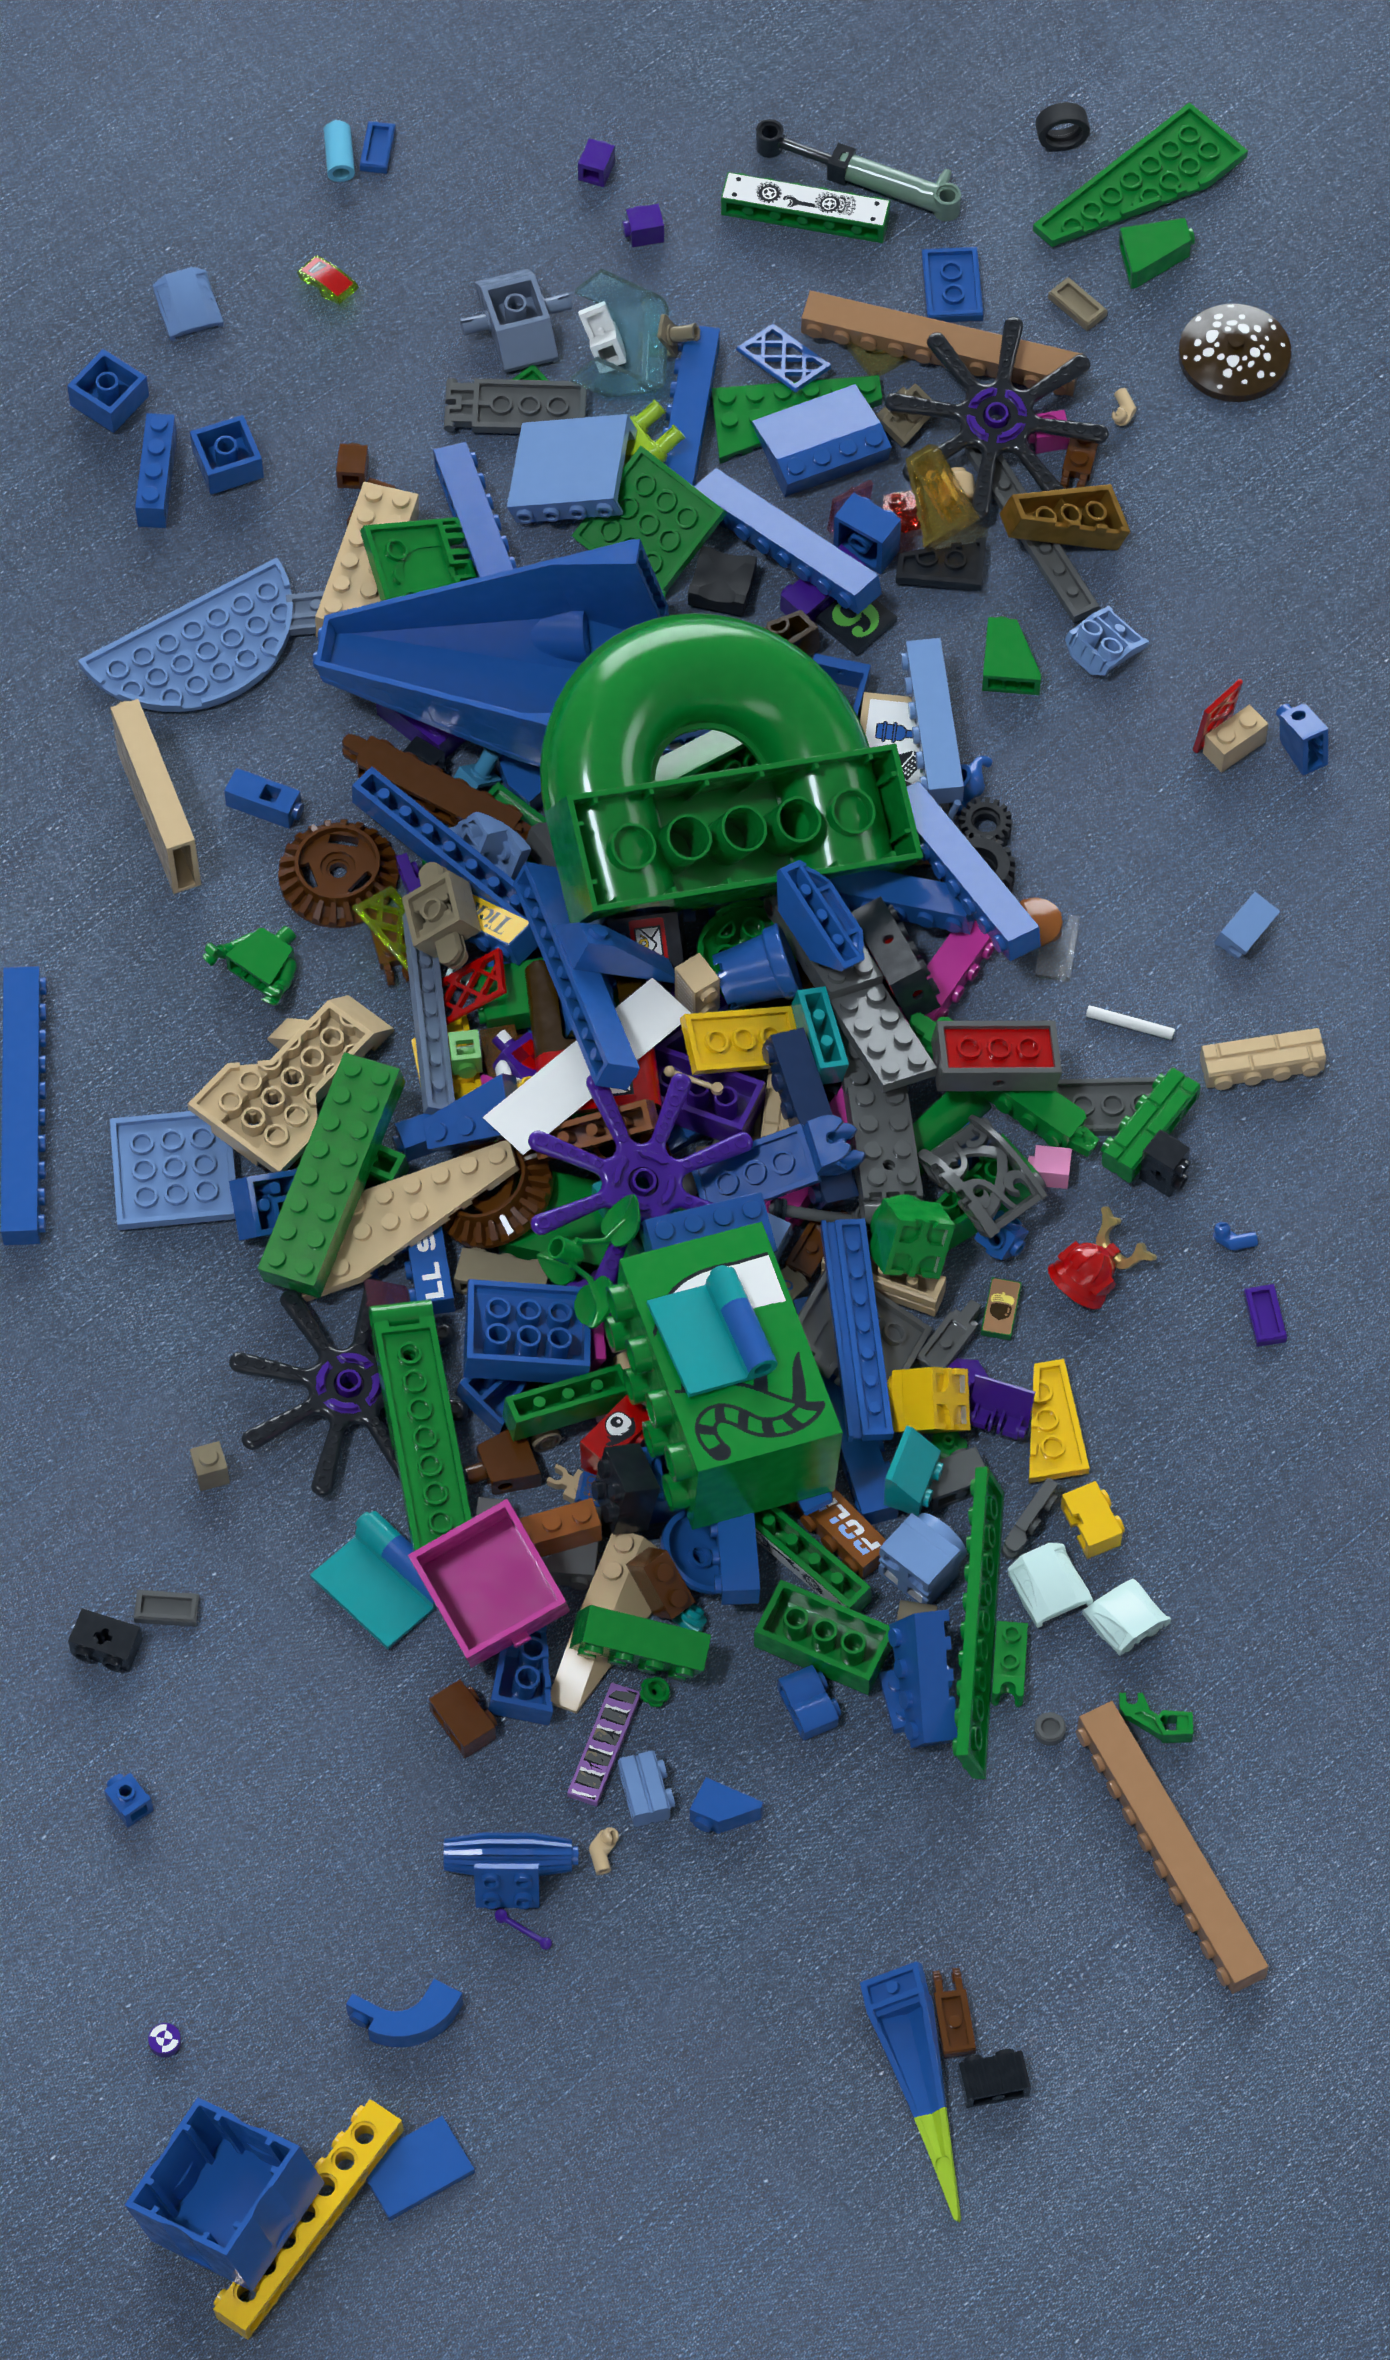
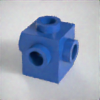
M1002 1210L998 1211L992 1220L995 1221L1005 1213ZM1015 1218L1002 1227L1000 1232L993 1237L981 1236L978 1232L974 1240L985 1247L986 1252L991 1257L1004 1260L1012 1256L1016 1257L1021 1253L1026 1245L1024 1239L1029 1231L1022 1226L1018 1218Z

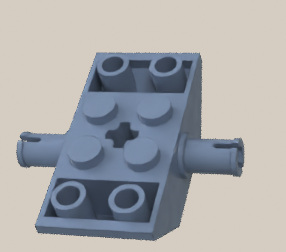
M529 269L474 282L483 314L460 318L461 330L464 336L484 330L491 332L504 373L528 368L531 365L536 366L559 360L549 315L572 310V303L568 292L544 298L535 274Z

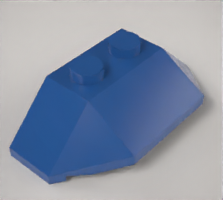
M802 860L780 868L777 871L778 912L809 960L841 972L861 963L865 959L863 953V930L832 882L816 870L807 867L806 863Z

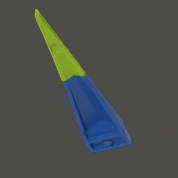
M916 1961L862 1981L860 1986L866 2012L917 2124L953 2219L960 2222L961 2213L932 1995L928 1991L923 1966Z

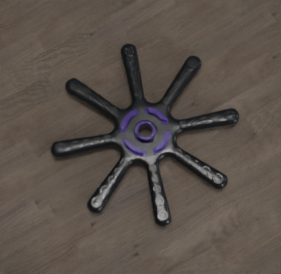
M1009 317L1004 322L997 377L990 384H981L976 381L942 333L935 332L927 338L929 349L966 391V398L963 402L950 404L899 393H890L885 399V406L891 412L948 418L955 420L960 425V431L956 436L903 467L902 475L908 482L920 480L966 447H975L981 451L982 459L970 506V515L977 521L985 520L989 516L996 460L1003 453L1015 454L1042 491L1065 489L1029 448L1027 439L1030 435L1045 433L1096 444L1104 443L1109 436L1107 427L1101 424L1042 418L1033 411V406L1038 400L1078 378L1090 369L1091 363L1087 356L1083 354L1076 355L1027 390H1019L1012 385L1011 378L1023 331V322L1017 317ZM1000 415L1003 418L1000 420H994L991 418V416Z
M378 1278L369 1279L365 1284L353 1342L348 1348L336 1349L332 1347L300 1294L296 1290H287L282 1293L280 1303L318 1355L317 1363L310 1368H301L244 1352H236L229 1359L230 1368L234 1372L303 1385L308 1390V1398L303 1403L245 1431L241 1440L247 1449L256 1450L309 1417L315 1415L323 1416L329 1421L328 1434L311 1484L312 1491L318 1496H327L331 1493L344 1433L349 1426L354 1424L363 1425L369 1430L400 1481L395 1450H392L390 1433L380 1419V1411L385 1406L376 1357L372 1356L368 1351V1344L372 1334L369 1306L381 1305L386 1291L385 1283ZM446 1323L436 1326L439 1346L441 1348L454 1339L455 1331L451 1325ZM406 1357V1358H405V1359L408 1360V1361H411V1360H412V1359L409 1358V1357ZM349 1382L355 1384L356 1386L354 1388L347 1389L344 1388L342 1385L344 1383ZM449 1398L453 1420H464L469 1413L468 1405L464 1401Z

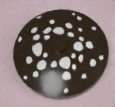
M1222 304L1200 312L1186 325L1179 343V364L1186 379L1203 394L1226 402H1247L1269 394L1281 384L1290 366L1291 344L1282 325L1265 311L1244 304Z

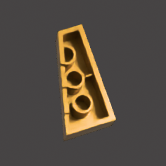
M1111 484L1013 494L999 513L1009 538L1118 550L1130 533Z

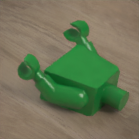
M283 926L275 935L265 928H258L253 933H247L230 943L220 944L217 947L211 942L208 943L205 947L206 953L203 954L202 958L210 966H213L218 958H226L227 969L263 993L266 997L261 999L262 1001L275 1006L279 1003L281 996L290 988L297 969L294 949L290 946L296 939V935L287 926Z

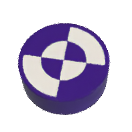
M170 2023L157 2024L148 2035L150 2049L159 2057L174 2055L181 2046L179 2030Z

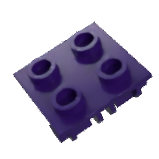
M976 1374L970 1403V1426L985 1429L986 1424L989 1423L988 1432H991L993 1425H997L996 1434L999 1435L1003 1427L1002 1435L1014 1438L1015 1440L1018 1437L1024 1439L1025 1434L1028 1432L1035 1391Z

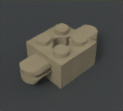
M428 862L422 866L418 873L421 886L402 897L413 947L433 958L438 957L440 963L451 969H458L468 960L465 940L481 932L470 883L438 863Z

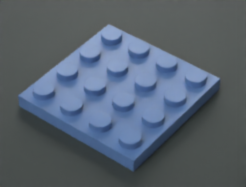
M191 1111L110 1119L118 1230L235 1219L229 1181L236 1179L233 1148L211 1132L210 1125Z

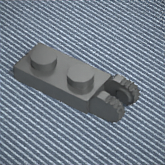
M1051 1478L1045 1480L1006 1537L1005 1544L1002 1547L1003 1556L1013 1560L1021 1554L1027 1541L1026 1534L1028 1533L1032 1536L1042 1521L1038 1518L1042 1511L1046 1510L1049 1512L1058 1499V1496L1055 1495L1058 1486L1057 1482Z

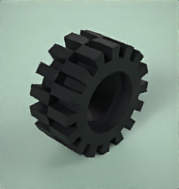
M985 797V802H981L980 798H976L974 805L970 801L966 804V808L963 807L961 810L959 830L964 836L968 835L969 838H974V834H980L982 838H986V835L993 836V841L996 842L999 839L1004 842L1003 847H1005L1007 840H1010L1011 812H1007L1005 804L999 807L1000 801L997 799L990 803V797ZM981 819H988L995 822L997 827L993 831L982 832L974 827V823Z

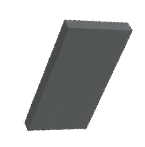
M1157 1077L1060 1079L1056 1091L1085 1111L1086 1120L1084 1126L1095 1136H1116L1119 1133L1118 1127L1123 1118L1127 1115L1132 1117L1137 1111L1135 1106L1143 1094L1149 1096L1153 1091L1152 1085Z

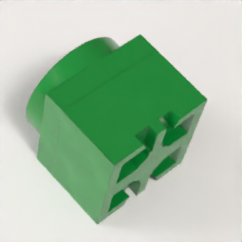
M907 1194L883 1198L882 1203L875 1210L871 1219L872 1239L869 1245L870 1256L883 1274L901 1276L905 1273L909 1277H915V1274L923 1278L940 1279L955 1228L954 1222L938 1202L921 1201L919 1198Z

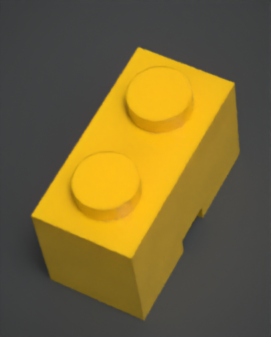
M1096 1481L1062 1494L1061 1509L1070 1527L1077 1526L1081 1533L1077 1536V1540L1087 1559L1121 1546L1122 1534L1125 1532L1122 1520L1118 1515L1114 1516L1110 1509L1111 1501L1105 1489L1100 1490Z

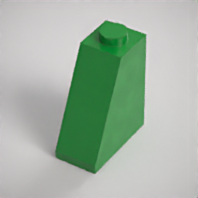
M1185 218L1120 228L1118 245L1130 289L1141 286L1190 257L1191 245L1195 244L1193 229L1188 228Z
M1003 616L996 618L988 617L982 691L1039 695L1041 674L1017 619H1009Z

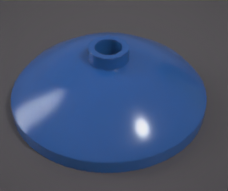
M683 1510L673 1516L666 1524L661 1536V1549L668 1551L687 1587L700 1593L715 1594L714 1575H719V1567L712 1564V1547H717L716 1537H710V1525L692 1530L686 1511Z

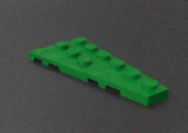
M879 375L814 380L798 392L792 391L783 383L712 388L719 464L729 461V457L740 453L743 456L752 453L754 448L761 446L752 426V421L854 384H856L871 408L882 405Z

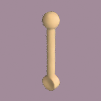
M666 1066L664 1069V1074L667 1077H673V1075L681 1073L676 1071L673 1066ZM687 1075L692 1083L711 1089L714 1095H721L723 1093V1085L720 1082L712 1084Z

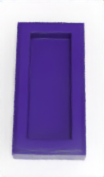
M1274 1284L1244 1288L1243 1294L1256 1347L1285 1343L1287 1335Z

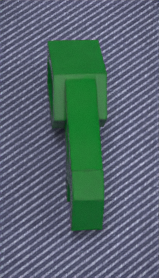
M1119 1693V1713L1125 1721L1128 1720L1158 1738L1161 1743L1192 1742L1193 1712L1162 1710L1157 1715L1149 1709L1143 1693L1137 1694V1703L1129 1704L1126 1701V1693ZM1163 1723L1166 1725L1168 1723L1176 1724V1730H1165Z

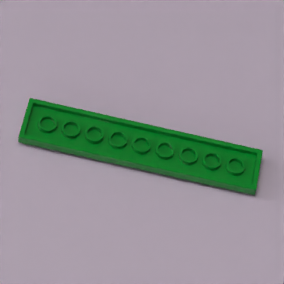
M988 1466L976 1467L975 1479H971L970 1483L973 1507H970L968 1511L971 1535H968L966 1540L967 1551L970 1555L969 1564H966L964 1569L965 1580L968 1584L967 1592L963 1594L962 1598L966 1614L965 1621L961 1622L960 1627L964 1643L963 1650L959 1651L958 1656L962 1672L961 1679L957 1680L956 1685L960 1701L959 1708L955 1710L954 1714L958 1731L957 1738H954L952 1743L954 1756L959 1759L963 1769H966L973 1779H986L1004 1491Z

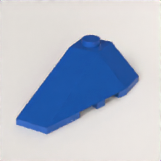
M578 922L557 924L555 927L561 944L575 970L648 980L653 978L656 981L675 983V971L668 958L606 926Z

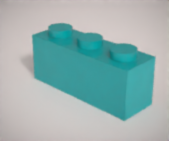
M826 986L797 990L791 1005L797 1029L804 1027L822 1084L842 1082L849 1062Z

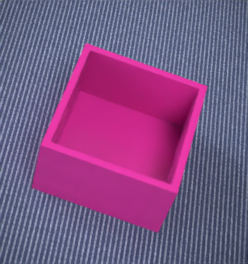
M508 1499L408 1555L471 1668L513 1644L515 1648L523 1645L532 1639L529 1636L530 1634L570 1612L565 1598Z

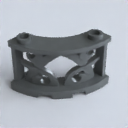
M972 1114L968 1117L969 1124L931 1151L926 1149L917 1153L918 1163L929 1180L935 1182L947 1193L950 1191L952 1193L955 1192L960 1197L957 1204L973 1223L979 1234L991 1238L1000 1232L1002 1227L1048 1195L1043 1189L1046 1187L1043 1178L1037 1172H1031L1016 1151L993 1128L989 1120L985 1117L981 1119ZM984 1156L997 1159L995 1185L983 1179H971L963 1182L962 1180L965 1178L969 1167L967 1158ZM957 1160L962 1162L960 1168L951 1169L953 1166H958ZM1008 1164L1013 1168L1012 1171L1008 1172ZM1022 1183L1027 1187L1031 1195L1016 1205L1005 1196V1192L1007 1191L1013 1197H1020V1192L1014 1188V1185ZM978 1189H983L984 1191L981 1197L975 1196L974 1193ZM1002 1203L1009 1211L993 1221L992 1219Z

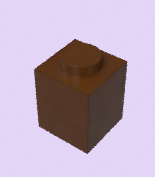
M358 443L339 444L336 468L337 488L361 489L363 482H367L369 467L368 445H360Z

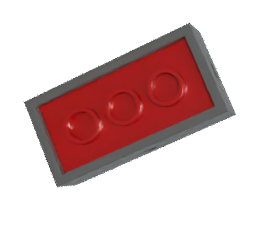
M1056 1021L936 1022L931 1044L933 1061L937 1067L935 1076L937 1091H1056L1062 1074Z

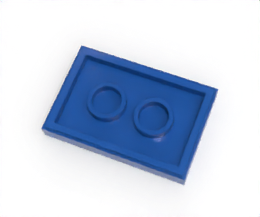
M977 247L922 249L921 257L927 318L944 322L983 321Z
M440 2116L394 2142L366 2178V2182L387 2218L391 2221L474 2174L475 2169L443 2116Z

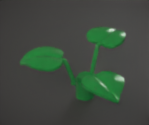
M634 1194L627 1195L619 1200L605 1214L601 1223V1231L606 1235L604 1238L581 1239L574 1236H555L549 1242L547 1250L536 1255L546 1276L557 1285L566 1286L573 1282L577 1277V1273L587 1280L589 1285H585L579 1290L574 1302V1309L578 1320L591 1329L598 1327L610 1313L606 1297V1287L613 1285V1283L606 1276H600L594 1281L592 1276L579 1267L584 1258L582 1245L608 1244L610 1241L619 1248L628 1245L635 1238L640 1227L638 1198Z

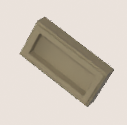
M1069 277L1048 292V299L1086 331H1089L1107 316L1108 310Z

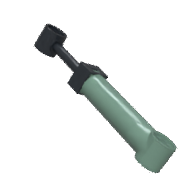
M773 119L763 120L757 125L756 150L763 157H776L784 149L826 164L827 180L843 186H845L847 181L932 211L934 216L941 221H952L959 216L961 191L955 184L948 183L952 174L949 169H944L936 183L858 156L856 155L855 148L841 143L837 144L833 154L830 155L791 141L783 135L784 130L781 123Z

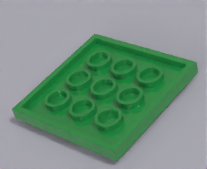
M640 446L624 466L618 503L623 510V515L585 518L572 534V537L588 550L631 539H640L660 588L666 594L726 516L727 512L648 450Z

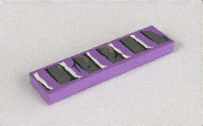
M611 1682L568 1789L567 1797L596 1807L598 1806L641 1698L639 1691Z

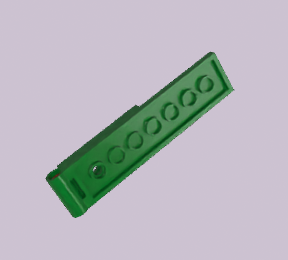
M431 1299L369 1306V1320L372 1329L374 1351L392 1450H395L413 1552L472 1519ZM406 1357H409V1358H411L412 1360H411V1361H408V1360H406L405 1358H406Z

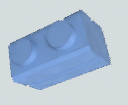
M653 1750L639 1753L636 1756L631 1755L620 1758L618 1760V1771L633 1827L668 1820L670 1818V1808L675 1807L671 1788L665 1789L662 1780L667 1778L663 1759L657 1761L655 1751Z

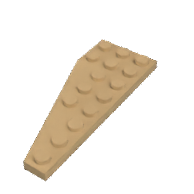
M504 1140L363 1190L321 1297L364 1282L372 1276L370 1274L382 1264L386 1266L394 1260L393 1256L409 1245L410 1247L414 1246L450 1220L449 1216L461 1207L464 1210L472 1204L471 1200L486 1189L492 1190L517 1172L519 1167L513 1145L509 1141ZM302 1293V1297L306 1302L316 1299V1297Z

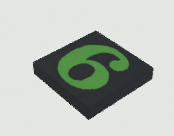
M876 599L859 614H856L849 608H843L835 600L816 616V623L856 656L862 653L897 622V616Z

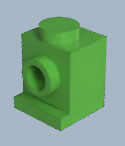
M478 1029L448 1032L453 1075H459L467 1079L483 1072ZM473 1043V1045L456 1047V1045Z

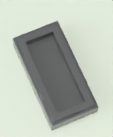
M137 1590L134 1623L197 1627L200 1596L196 1593Z

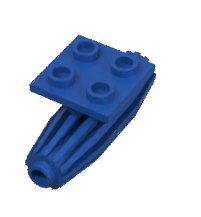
M483 1832L444 1839V1871L474 1876L476 1908H540L539 1877L572 1872V1865H578L579 1846H572V1839L538 1833Z

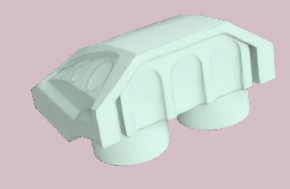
M1047 1543L1021 1555L1008 1568V1576L1024 1608L1037 1628L1043 1626L1045 1621L1081 1605L1087 1604L1088 1606L1093 1603L1091 1594L1074 1568L1064 1544Z
M1134 1579L1114 1588L1082 1611V1614L1098 1635L1119 1656L1130 1651L1134 1644L1140 1643V1640L1146 1636L1155 1635L1159 1629L1163 1628V1625L1166 1627L1171 1623V1618L1166 1616L1156 1606L1141 1585Z

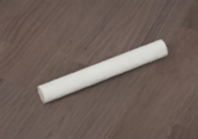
M1090 1005L1086 1013V1017L1169 1040L1173 1039L1175 1032L1174 1028Z

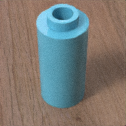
M334 120L323 129L327 175L332 181L345 182L352 179L355 175L351 127L346 122Z

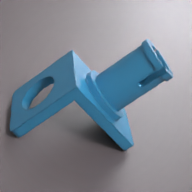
M484 747L477 763L460 766L453 778L465 780L476 790L481 787L495 785L497 782L500 783L502 779L493 771V768L502 754Z

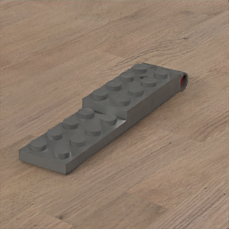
M777 894L765 897L763 904L766 915L774 924L779 923L782 927L793 955L815 988L826 986L836 1022L881 1092L884 1093L936 1076V1065L882 984L883 974L865 946L863 947L865 959L861 963L842 972L810 961L778 912Z
M884 986L890 994L889 986ZM837 1023L849 1062L842 1080L847 1123L852 1124L858 1129L852 1139H850L851 1150L854 1149L865 1153L863 1162L854 1169L859 1192L861 1219L865 1218L866 1226H870L872 1216L882 1203L883 1198L907 1194L923 1201V1189L908 1090L906 1085L882 1093Z

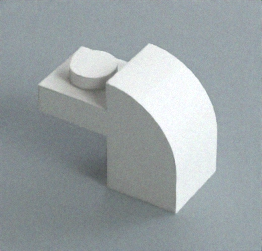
M605 301L580 310L579 316L589 337L590 349L600 372L626 363V352L621 335Z

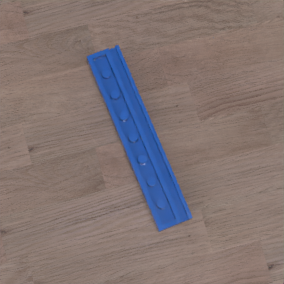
M865 1218L835 1220V1222L821 1220L820 1230L848 1442H852L853 1439H861V1441L892 1440L894 1432Z

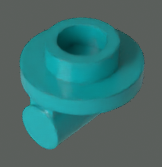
M692 1604L673 1618L672 1621L680 1627L702 1632L707 1619L704 1616V1611L699 1606Z

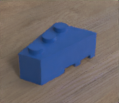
M465 1377L459 1382L456 1395L497 1435L502 1432L506 1425L502 1417L505 1397L524 1392L528 1381Z

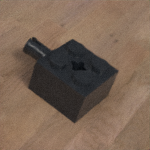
M640 1443L605 1447L602 1458L598 1462L595 1482L591 1485L592 1496L594 1500L598 1501L602 1510V1518L604 1520L601 1531H604L602 1534L610 1539L611 1534L648 1531L660 1486Z

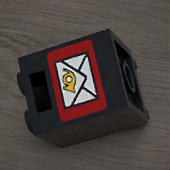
M670 909L646 913L612 915L606 920L607 923L604 926L620 934L626 933L627 938L668 958L674 971L676 966L689 959L683 910L670 911Z

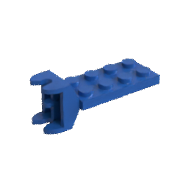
M824 1115L807 1121L805 1126L800 1123L754 1140L750 1151L692 1172L699 1197L716 1203L762 1192L764 1202H768L822 1182L820 1176H834L851 1171L858 1167L865 1158L864 1152L851 1150V1145L846 1143L847 1140L852 1139L858 1129L852 1124L843 1123V1120L838 1116Z

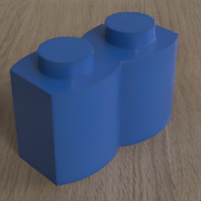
M810 1665L778 1679L777 1689L803 1741L838 1727L841 1710L836 1699H830L825 1692L828 1689V1684L821 1671L816 1672L813 1665Z

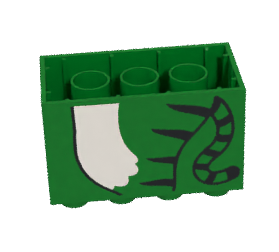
M762 1221L619 1259L618 1284L606 1287V1297L611 1315L607 1316L604 1320L605 1333L613 1353L626 1350L630 1368L623 1369V1380L631 1404L636 1405L644 1402L646 1404L650 1420L642 1422V1430L647 1450L652 1458L665 1455L669 1473L662 1475V1487L670 1510L676 1511L684 1508L691 1528L694 1530L834 1491L843 1431ZM720 1265L733 1267L738 1274L778 1365L776 1369L765 1376L688 1397L648 1309L647 1300L705 1285L710 1271Z

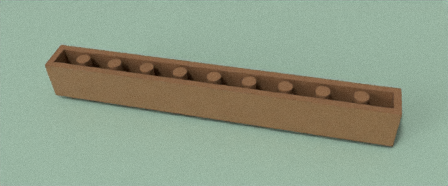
M811 290L809 292L801 319V333L807 334L812 338H825L833 340L838 344H850L868 351L876 350L888 353L893 357L902 356L914 359L920 363H932L946 368L927 345V338L932 333L939 332L945 336L971 374L992 378L997 377L1002 335ZM1021 339L1011 382L1031 388L1064 363L1082 353ZM1078 378L1058 388L1053 393L1056 395L1073 396Z
M1113 1701L1079 1716L1076 1730L1079 1742L1083 1747L1088 1746L1092 1753L1091 1760L1098 1773L1103 1772L1108 1780L1106 1785L1113 1799L1118 1798L1123 1806L1122 1814L1129 1826L1134 1825L1139 1834L1137 1839L1144 1852L1149 1851L1153 1857V1867L1160 1879L1165 1878L1170 1887L1168 1888L1169 1895L1176 1906L1181 1905L1186 1914L1184 1915V1920L1192 1933L1196 1931L1201 1940L1200 1948L1204 1956L1208 1960L1212 1958L1217 1967L1215 1972L1219 1982L1223 1987L1228 1986L1231 1993L1234 1994L1266 1978L1268 1964Z

